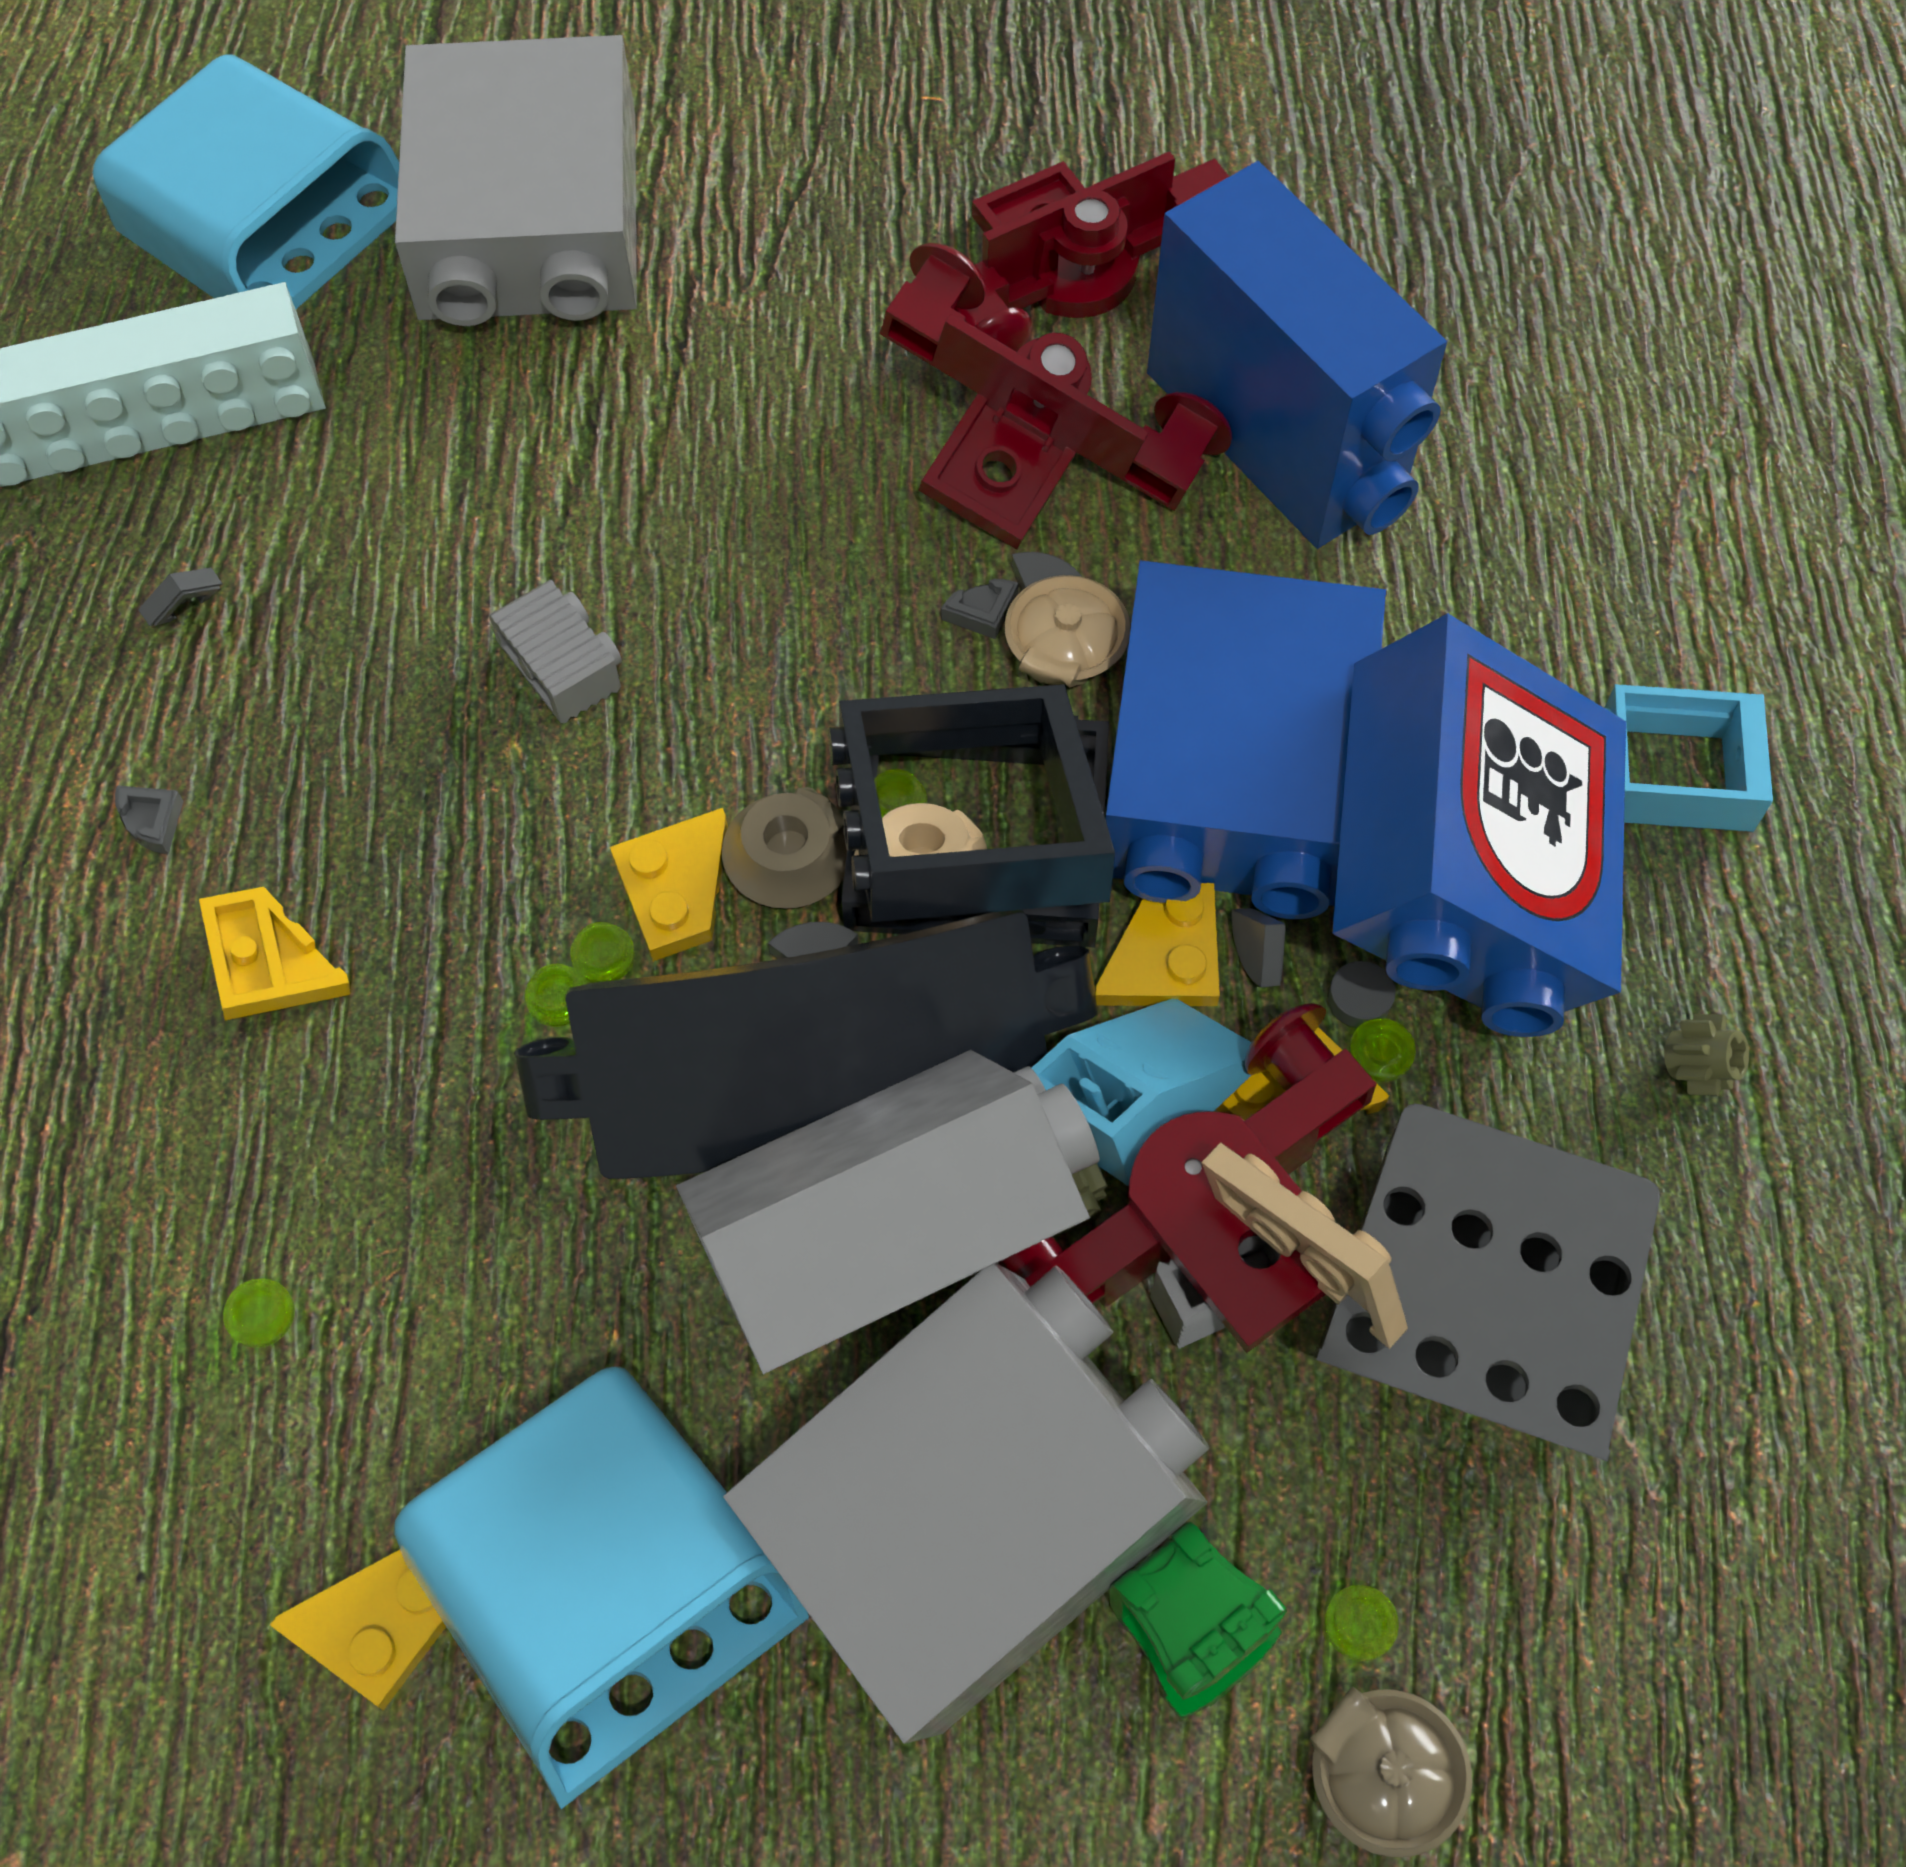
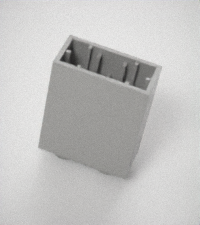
M623 35L406 45L395 244L418 320L441 319L454 325L472 326L481 324L493 316L553 314L568 320H585L597 316L602 311L637 309L636 116Z
M969 1050L676 1185V1188L731 1310L762 1373L765 1374L1089 1219L1090 1216L1072 1175L1098 1163L1099 1152L1092 1131L1079 1104L1063 1083L1046 1090L1031 1067L1027 1066L1013 1073L980 1054Z
M997 1263L982 1269L723 1496L904 1744L941 1735L1104 1594L1114 1581L1135 1567L1208 1503L1184 1474V1471L1210 1449L1209 1445L1182 1410L1151 1378L1125 1401L1088 1357L1092 1351L1114 1332L1086 1295L1056 1265L1031 1287L1023 1278Z

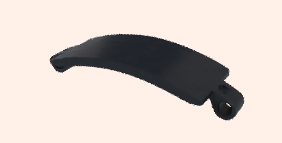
M1023 910L992 912L903 935L795 957L702 971L595 982L575 986L566 993V1006L573 1040L566 1037H552L532 1041L517 1048L514 1055L526 1113L529 1118L538 1120L589 1118L599 1170L603 1177L608 1179L660 1177L709 1171L969 1050L980 1054L1013 1073L1027 1066L1032 1068L1047 1054L1045 1035L1088 1021L1098 1014L1090 950L1082 946H1061L1043 950L1033 956L1027 915Z

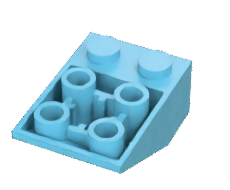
M1169 999L1067 1035L1038 1061L1032 1069L1046 1090L1061 1083L1070 1090L1079 1104L1094 1136L1099 1152L1098 1166L1129 1186L1136 1156L1144 1142L1154 1131L1170 1120L1186 1114L1213 1112L1251 1076L1245 1069V1056L1251 1042L1182 1001Z

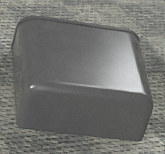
M1422 1104L1409 1105L1404 1108L1389 1140L1359 1230L1368 1233L1381 1243L1391 1256L1392 1260L1389 1264L1408 1329L1389 1349L1369 1332L1373 1326L1370 1313L1347 1295L1339 1305L1336 1302L1333 1303L1319 1347H1316L1313 1358L1608 1462L1611 1451L1609 1445L1660 1201L1659 1189L1647 1178Z

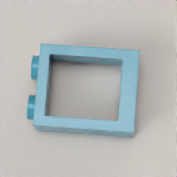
M1615 684L1604 708L1626 721L1624 823L1754 832L1773 802L1764 695ZM1627 732L1722 738L1726 790L1630 783Z

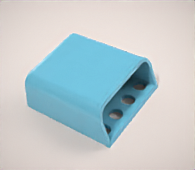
M232 54L221 55L206 65L103 149L97 156L93 166V178L96 188L114 228L213 298L286 282L295 309H297L396 221L399 161L387 141L375 132L357 125ZM381 191L388 195L387 200L376 207H366L360 204V199L369 192ZM336 223H344L351 227L348 235L337 240L328 239L323 236L325 229ZM308 256L314 259L313 265L306 271L295 273L285 269L288 261L294 257Z
M619 1366L608 1367L596 1372L423 1491L400 1511L394 1525V1534L407 1567L411 1570L436 1612L536 1765L553 1798L561 1809L809 1619L806 1609L723 1498L727 1493L726 1490L630 1372ZM755 1585L768 1593L771 1599L772 1607L770 1613L763 1621L757 1624L739 1622L730 1611L729 1602L732 1595L744 1586ZM695 1629L704 1632L710 1638L713 1645V1653L710 1660L704 1666L698 1669L687 1670L679 1667L673 1661L670 1655V1647L672 1641L683 1632ZM626 1675L643 1677L650 1683L653 1690V1698L650 1705L644 1712L636 1716L619 1714L612 1708L609 1701L612 1686ZM568 1721H575L583 1724L589 1730L591 1746L588 1753L581 1760L575 1763L564 1764L550 1756L549 1748L553 1737L560 1727Z

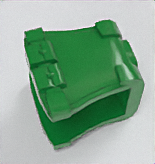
M1186 1522L1171 1534V1539L1134 1570L1125 1572L1110 1585V1605L1114 1614L1124 1628L1130 1632L1146 1655L1166 1695L1165 1701L1181 1720L1189 1715H1194L1208 1706L1211 1707L1261 1664L1262 1660L1281 1636L1282 1630L1278 1625L1287 1612L1285 1605L1271 1589L1266 1590L1257 1582L1241 1573L1214 1548L1200 1529L1192 1522Z

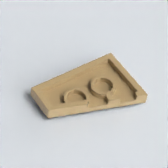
M1220 1143L1201 1162L1215 1199L1280 1255L1288 1257L1297 1250L1301 1254L1300 1260L1304 1267L1318 1281V1288L1338 1305L1349 1295L1369 1312L1373 1323L1369 1332L1390 1349L1404 1334L1408 1326L1389 1264L1392 1259L1388 1251L1374 1237L1361 1230H1357L1354 1235L1334 1222L1332 1213L1320 1200L1305 1191H1302L1298 1196L1280 1184L1274 1171L1253 1154H1247L1242 1158Z

